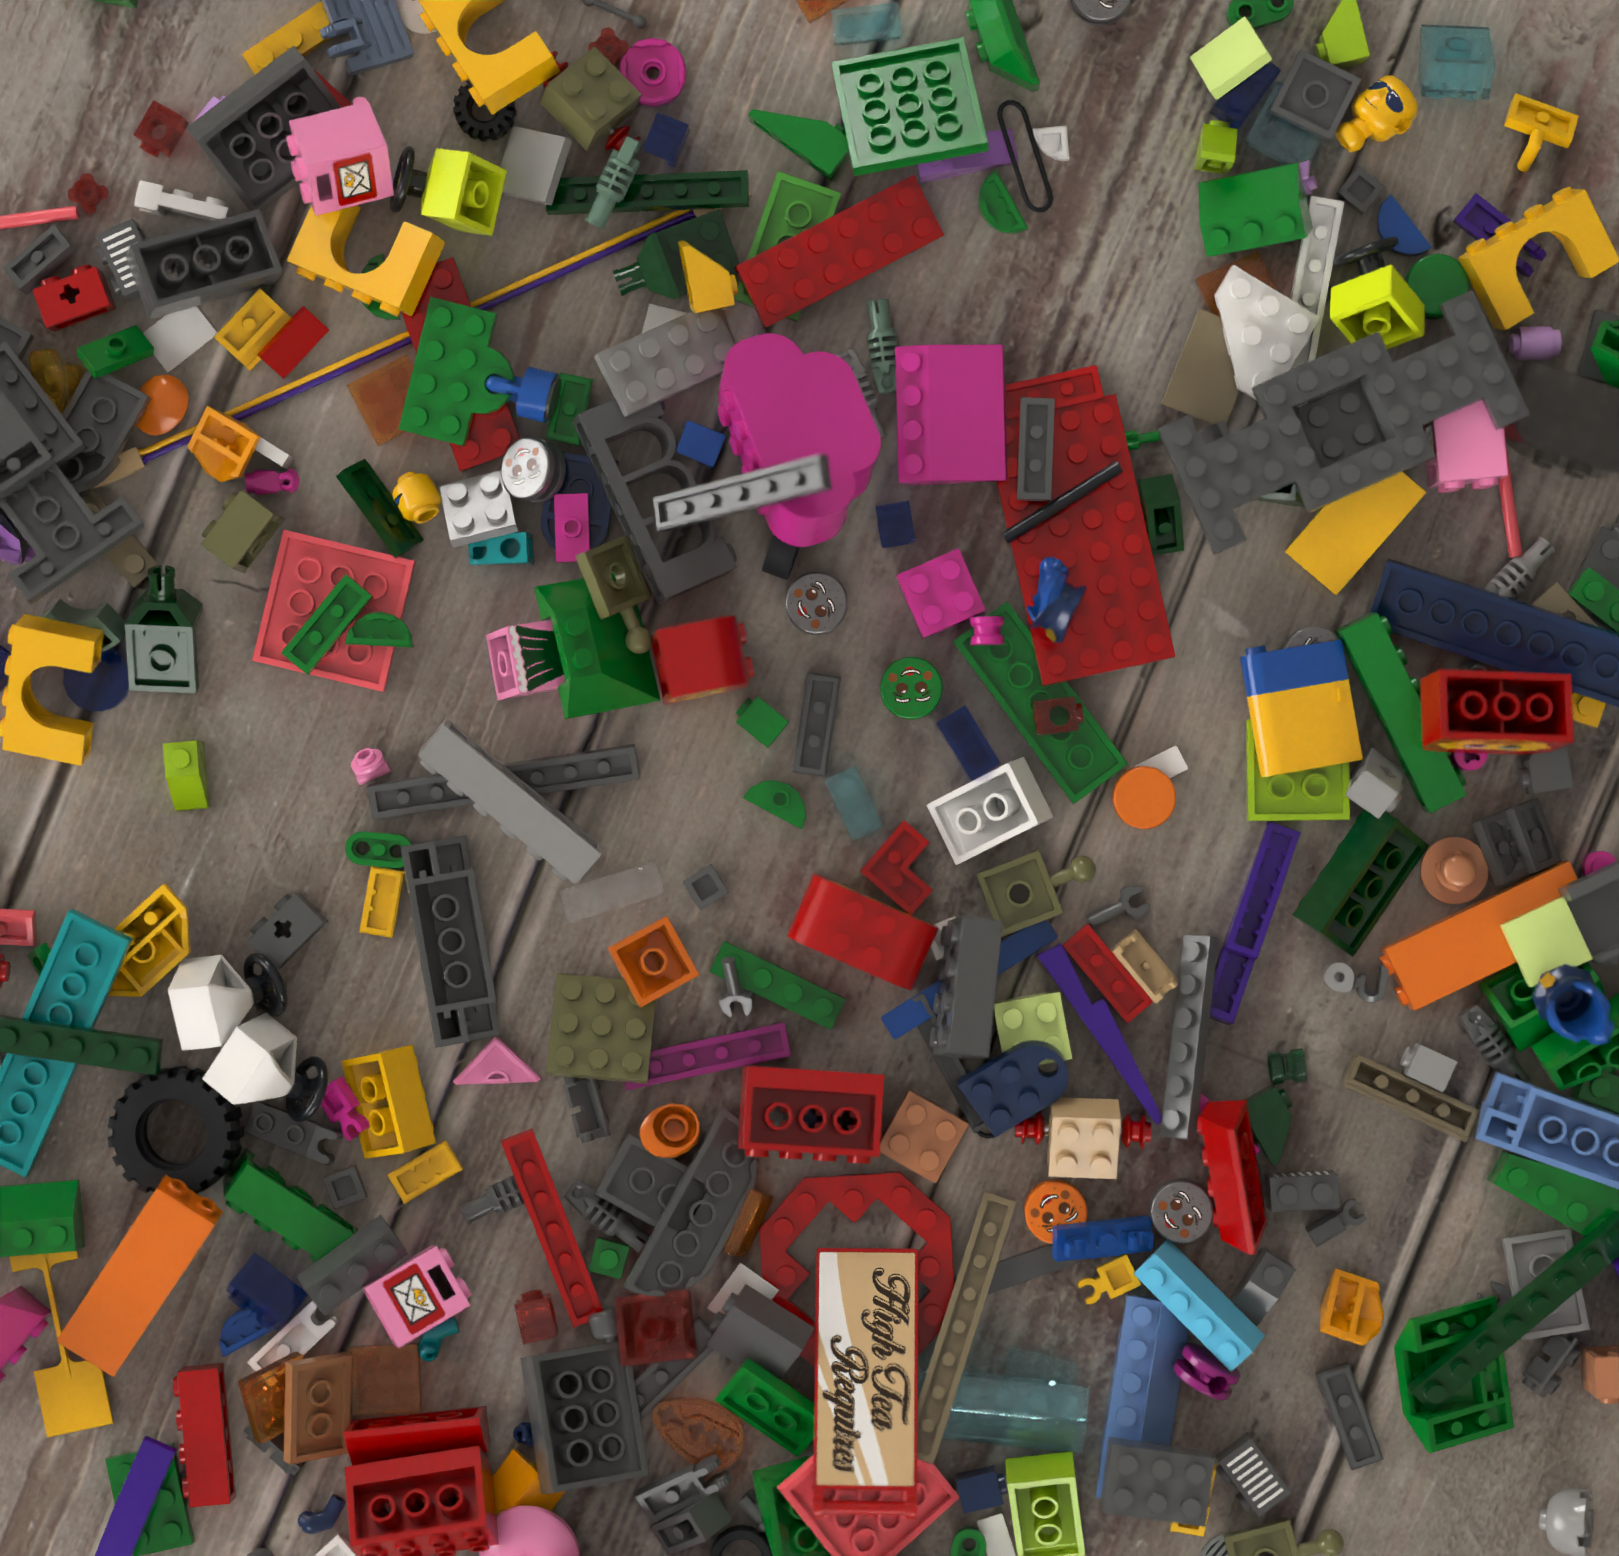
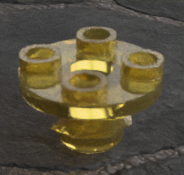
M52 348L32 351L29 356L31 375L62 414L67 406L68 397L74 394L85 374V370L78 363L70 364L68 362L64 365L60 355Z

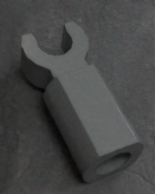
M1348 1199L1343 1203L1339 1212L1332 1211L1305 1227L1316 1247L1346 1231L1345 1227L1349 1224L1355 1226L1365 1222L1367 1217L1364 1214H1360L1355 1218L1349 1215L1350 1208L1358 1204L1356 1199Z

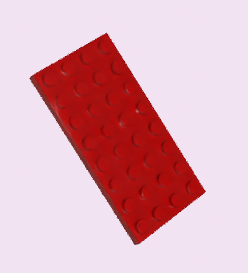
M1116 394L1104 396L1103 399L1054 409L1051 501L1114 461L1119 463L1123 472L1010 543L1042 687L1176 657ZM1019 417L1006 419L1007 481H996L1007 529L1049 503L1016 500ZM1046 557H1055L1063 561L1070 572L1067 578L1069 584L1075 587H1087L1063 642L1057 644L1052 642L1046 635V630L1042 627L1030 629L1033 621L1027 612L1028 606L1034 607L1032 597L1038 591L1039 566Z

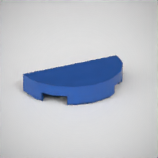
M1390 195L1380 206L1377 216V232L1380 238L1397 237L1399 239L1398 245L1390 249L1395 253L1420 255L1430 250L1432 246L1394 197Z
M250 1306L238 1310L226 1320L221 1330L219 1347L222 1356H227L282 1326L284 1323L276 1313L264 1307Z

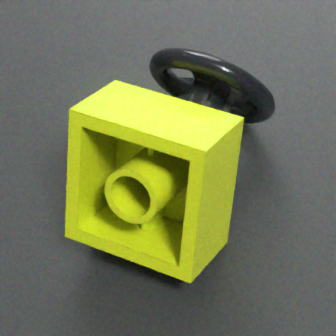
M411 146L405 147L400 156L393 180L394 196L390 197V210L394 213L399 212L407 195L421 198V215L460 232L493 236L507 170L470 152L436 148L427 172L413 169L415 151Z
M1395 236L1351 250L1336 257L1333 261L1336 267L1346 266L1355 262L1358 264L1357 269L1360 277L1331 287L1330 319L1350 343L1379 331L1386 349H1390L1424 336L1425 305L1392 264L1385 265L1381 254L1398 245L1399 239Z

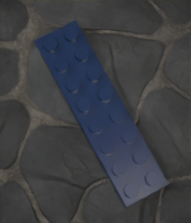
M1388 558L1370 612L1378 613L1380 617L1384 615L1393 633L1510 672L1571 674L1572 692L1619 707V633Z

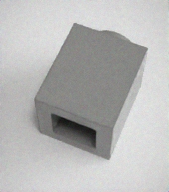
M1415 1042L1413 1048L1407 1047L1402 1056L1400 1065L1403 1066L1401 1073L1444 1093L1458 1061Z

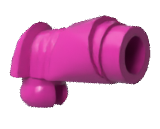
M288 468L287 472L280 473L275 472V470L254 469L252 473H245L247 493L265 495L278 493L280 490L293 493L299 487L300 479L298 473L291 468Z

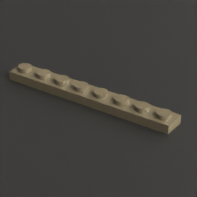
M985 1191L918 1398L917 1459L933 1465L1017 1203Z

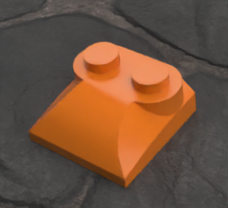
M667 916L607 948L640 1008L699 976L697 969Z

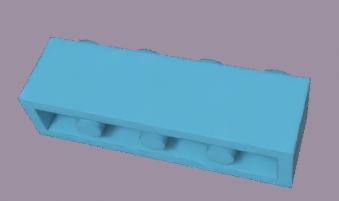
M1169 1240L1161 1244L1134 1272V1275L1231 1372L1256 1349L1265 1337Z

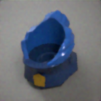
M1046 557L1039 566L1038 591L1032 597L1034 607L1028 606L1027 612L1033 621L1030 629L1042 627L1046 630V635L1052 642L1057 644L1063 642L1087 587H1075L1069 584L1067 578L1070 572L1063 561L1055 557Z
M1564 964L1543 973L1532 996L1540 1019L1548 1021L1551 1028L1560 1036L1569 1038L1574 1042H1579L1583 1039H1587L1588 1042L1594 1045H1602L1609 1042V1038L1615 1028L1613 1021L1609 1019L1611 1005L1605 995L1595 986L1590 972Z

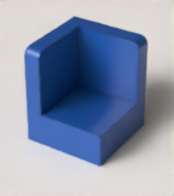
M684 421L682 426L684 431L676 452L696 460L698 464L705 467H714L726 435L692 421Z

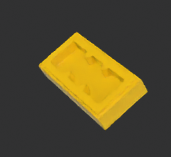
M371 866L359 932L394 938L405 878L404 871Z
M445 1140L387 1176L405 1204L464 1168L448 1141Z

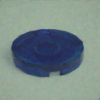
M110 648L102 652L101 661L92 673L65 668L63 684L68 697L77 706L88 711L100 712L117 707L126 699L129 693L127 660L119 651Z

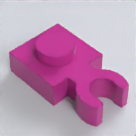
M343 1076L327 1085L321 1107L332 1124L340 1121L342 1133L347 1140L350 1141L358 1137L360 1132L370 1127L366 1117L357 1113L355 1108L360 1105V1102Z

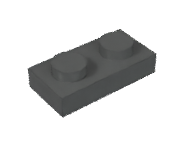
M53 224L3 269L16 286L27 295L77 251Z

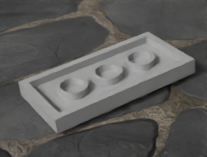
M717 309L700 313L691 311L597 353L594 358L624 417H627L722 374L726 356L735 343Z

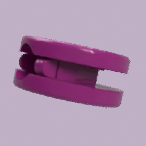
M1192 1343L1186 1344L1181 1351L1186 1360H1176L1173 1366L1175 1374L1197 1391L1217 1400H1227L1232 1393L1230 1384L1236 1385L1240 1379L1239 1371L1235 1368L1231 1372L1209 1349Z

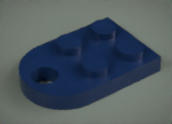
M562 452L566 463V474L557 494H589L590 549L602 545L608 535L612 506L589 457ZM615 460L617 466L619 467V461ZM552 497L543 504L541 527L545 539L556 550L554 497Z
M1030 1040L1011 1047L958 1079V1086L992 1134L997 1137L1059 1099L1068 1083V1069L1065 1058L1056 1047L1043 1041ZM1045 1059H1052L1058 1064L1057 1068L1052 1072H1043L1038 1066Z

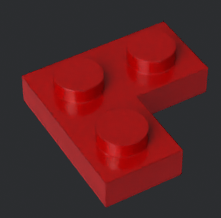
M903 820L860 872L907 913L912 915L933 889L909 870L908 867L930 842Z

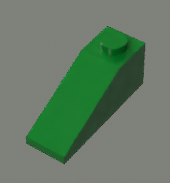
M752 109L748 114L749 121L829 180L832 179L849 156L845 130L838 123L833 127L826 121Z

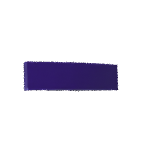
M144 1437L113 1508L95 1556H133L151 1511L162 1490L175 1456L176 1448L151 1437Z

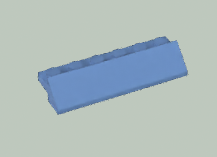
M1495 1072L1486 1100L1482 1101L1476 1139L1619 1189V1114L1509 1075Z
M1126 1294L1099 1455L1100 1463L1095 1489V1497L1097 1498L1101 1497L1109 1437L1166 1445L1171 1443L1181 1380L1175 1374L1173 1366L1177 1359H1184L1181 1351L1187 1342L1188 1328L1159 1299Z

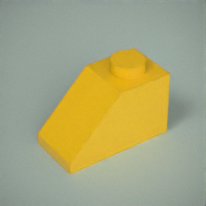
M678 241L690 308L695 313L735 305L733 295L738 294L735 275H729V271L686 241Z

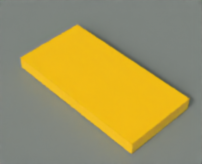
M1401 472L1322 507L1287 547L1285 553L1332 593L1337 595L1427 492L1404 472Z

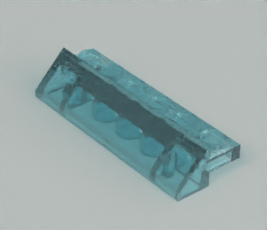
M928 1368L918 1370V1398ZM963 1372L942 1439L1083 1453L1090 1388L1088 1386L1058 1384L1050 1380Z

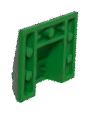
M611 573L612 579L616 583V577L614 573ZM584 578L536 586L534 588L541 620L551 619L566 680V682L557 687L565 720L659 702L661 700L649 650L642 654H636L627 648L625 637L628 630L620 612L600 619ZM636 604L633 606L640 627H643L639 607Z
M1487 1296L1408 1320L1394 1346L1403 1414L1429 1453L1514 1428L1504 1352L1432 1412L1419 1401L1407 1386V1384L1498 1309L1496 1296Z

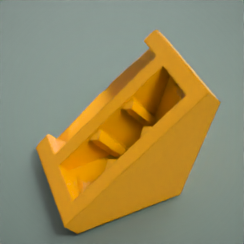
M207 406L187 447L191 453H194L205 473L220 482H225L242 477L261 437L247 424Z
M1335 1268L1320 1306V1332L1364 1346L1381 1331L1384 1316L1379 1295V1284Z
M514 1448L493 1475L496 1515L506 1509L524 1505L537 1506L552 1511L566 1492L541 1494L536 1464Z

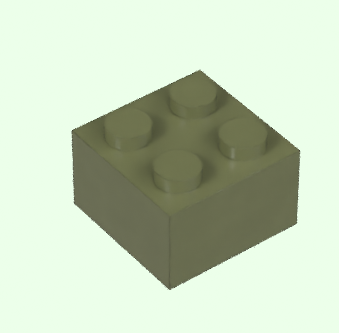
M240 490L238 494L232 493L222 507L225 512L217 522L212 520L202 533V537L205 539L200 545L232 569L245 573L285 519L251 494Z

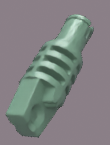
M627 136L620 151L613 149L595 187L597 188L596 192H598V195L585 221L605 229V225L616 202L620 203L621 200L623 201L641 163L635 159L641 147L640 141Z
M878 299V303H875V300L867 302L871 323V331L867 336L871 370L873 371L878 392L881 395L896 393L895 347H899L897 332L891 328L889 299Z

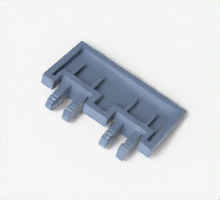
M321 0L330 25L319 30L322 39H329L349 33L352 39L348 42L333 45L327 50L331 59L357 53V56L347 58L345 61L349 76L407 60L414 56L413 48L395 0Z

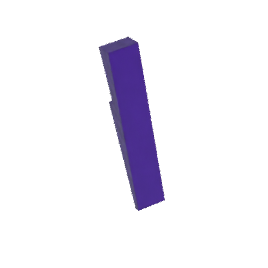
M1271 821L1267 822L1216 962L1210 1019L1226 1025L1234 1023L1254 962L1258 959L1301 833L1299 831Z
M1061 943L1036 954L1156 1125L1162 1123V1115L1105 1000L1101 997L1090 1002Z

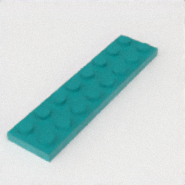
M73 908L69 910L22 1018L94 1029L133 938ZM6 1053L0 1067L1 1166L25 1178L30 1175L76 1071L77 1063Z

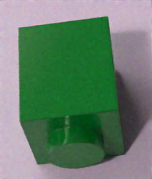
M758 696L754 701L747 698L736 711V714L740 716L736 723L767 748L770 747L789 724V721Z

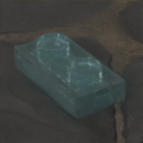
M898 3L831 10L834 46L902 38Z
M855 766L824 780L853 841L884 827Z

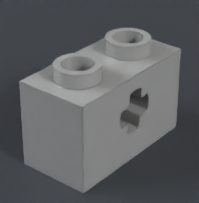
M1371 748L1352 772L1345 796L1379 819L1385 810L1391 813L1402 798L1400 793L1405 787V784L1402 783L1405 770L1374 748Z

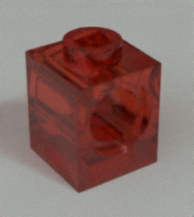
M153 100L134 136L142 142L139 146L140 149L156 158L159 153L169 158L189 122L183 116ZM158 125H166V135L161 139H153L152 132L154 128Z
M1075 696L1032 702L1036 736L1078 731V724L1084 723L1082 704L1075 703ZM1055 706L1063 707L1067 711L1068 719L1062 726H1057L1050 720V711Z
M541 1289L522 1293V1299L517 1300L514 1305L523 1344L557 1337L559 1329L551 1293L542 1294Z

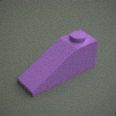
M1006 129L1016 161L1018 163L1019 161L1012 129ZM1002 131L986 132L989 151L917 164L916 169L919 183L923 184L1012 164Z

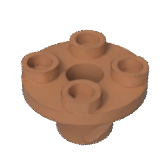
M1446 837L1436 841L1426 850L1420 863L1421 883L1433 898L1443 903L1462 904L1471 901L1481 893L1488 880L1489 868L1481 848L1466 838Z

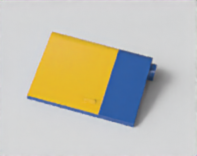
M1342 639L1266 652L1265 645L1245 649L1246 656L1240 657L1261 777L1363 760Z

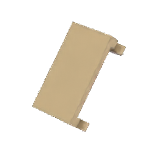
M1136 929L1110 949L1155 1004L1163 999L1165 993L1178 985L1176 976Z

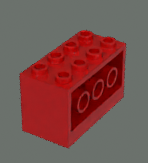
M759 1066L743 1067L737 1149H745V1156L768 1157V1151H779V1158L802 1159L803 1153H813V1160L836 1162L837 1155L847 1156L846 1162L870 1164L871 1157L880 1156L884 1075ZM775 1107L779 1108V1113L783 1114V1120L778 1121L777 1126H774L773 1120L769 1119V1113L774 1112ZM809 1109L817 1117V1122L812 1123L811 1128H808L807 1122H803V1115L808 1114ZM843 1112L846 1113L847 1118H850V1125H846L845 1130H842L841 1125L837 1123V1118L841 1117Z
M480 1446L345 1467L350 1547L357 1556H454L456 1551L469 1549L471 1552H483L489 1550L490 1546L499 1544L492 1465Z

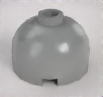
M1571 1488L1556 1492L1550 1498L1547 1509L1540 1510V1530H1546L1548 1542L1555 1550L1569 1556L1590 1555L1586 1548L1592 1547L1594 1510L1587 1509V1500H1593V1494L1590 1489Z

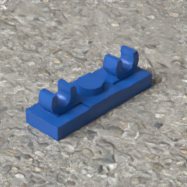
M1148 1215L1054 1225L1052 1258L1056 1262L1151 1251L1154 1240L1152 1220Z

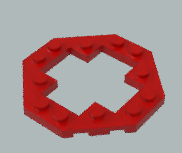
M900 1171L804 1177L759 1229L762 1278L779 1290L772 1299L773 1302L814 1327L810 1338L800 1353V1356L814 1368L816 1322L789 1299L810 1275V1272L786 1250L829 1201L855 1223L878 1198L926 1241L925 1245L918 1251V1280L930 1290L918 1302V1356L940 1332L954 1288L950 1216Z

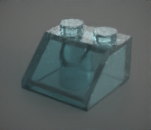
M1421 24L1418 72L1421 97H1430L1432 99L1462 98L1468 101L1489 99L1496 65L1489 27Z

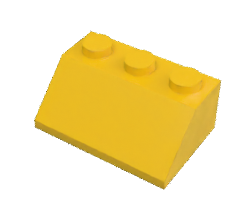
M413 1044L341 1061L346 1083L360 1102V1105L355 1109L358 1114L366 1117L370 1125L368 1129L359 1133L364 1159L405 1153L436 1143L433 1133L434 1127L430 1120L426 1093L422 1086L418 1070V1060L414 1053Z

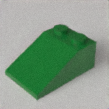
M813 1455L752 1471L757 1504L772 1556H831L777 1488Z

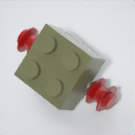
M595 46L569 67L568 62L559 64L556 61L558 52L553 51L551 54L560 72L543 83L546 89L539 103L586 151L605 135L608 138L605 150L615 149L620 151L626 137L629 136L631 127L623 126L618 128L617 126L633 113L642 94ZM636 137L633 139L640 141L641 137Z

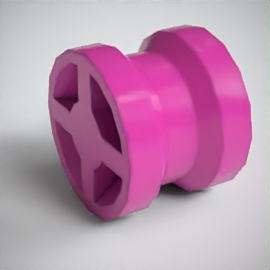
M970 617V625L974 628L971 645H1004V637L1001 635L1004 617Z
M1452 753L1450 760L1455 767L1461 770H1476L1483 766L1488 754Z

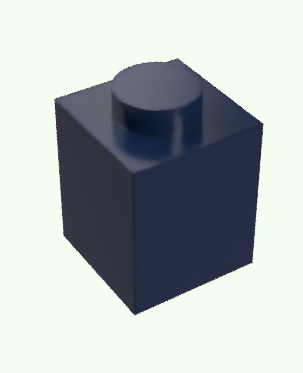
M995 1465L955 1474L964 1514L1004 1505L1002 1495L1008 1493L1003 1473H996Z

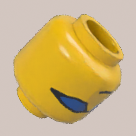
M413 471L407 472L398 478V484L394 487L392 496L403 518L408 521H415L416 523H425L433 519L439 513L442 497L432 478L425 473L415 474Z

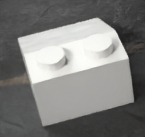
M1024 757L1008 762L926 805L955 865L1053 818L1049 806Z

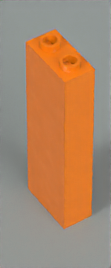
M1570 861L1558 862L1381 947L1380 949L1384 956L1380 957L1379 960L1381 965L1388 969V976L1393 974L1398 984L1394 991L1401 1005H1408L1409 1009L1415 1011L1516 963L1517 961L1500 925L1562 897L1558 888L1578 879Z
M165 1175L56 1342L114 1377L216 1225L223 1210L218 1208L211 1199L201 1197L188 1189L187 1185L181 1180Z

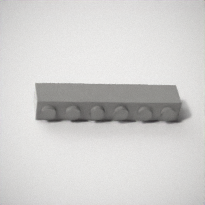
M447 718L420 749L418 756L422 759L420 763L426 770L434 775L440 773L448 780L447 786L459 796L465 794L475 802L473 807L480 814L487 818L490 815L501 823L499 828L512 839L518 837L527 845L525 849L537 860L541 861L544 858L553 866L551 870L561 880L565 882L570 880L576 885L602 855V845Z

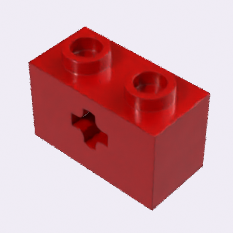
M83 265L73 269V275L63 279H60L59 276L47 278L40 282L41 287L33 289L47 329L56 332L116 310L103 271L96 266L92 268L91 265ZM72 290H75L78 293H80L75 296V303H72L71 301L67 300L68 298L72 297Z

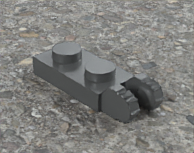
M713 1454L703 1458L696 1465L691 1464L637 1489L635 1498L651 1523H654L724 1488L733 1478L728 1471L713 1475L707 1482L705 1481L703 1476L716 1470L722 1463L718 1455Z

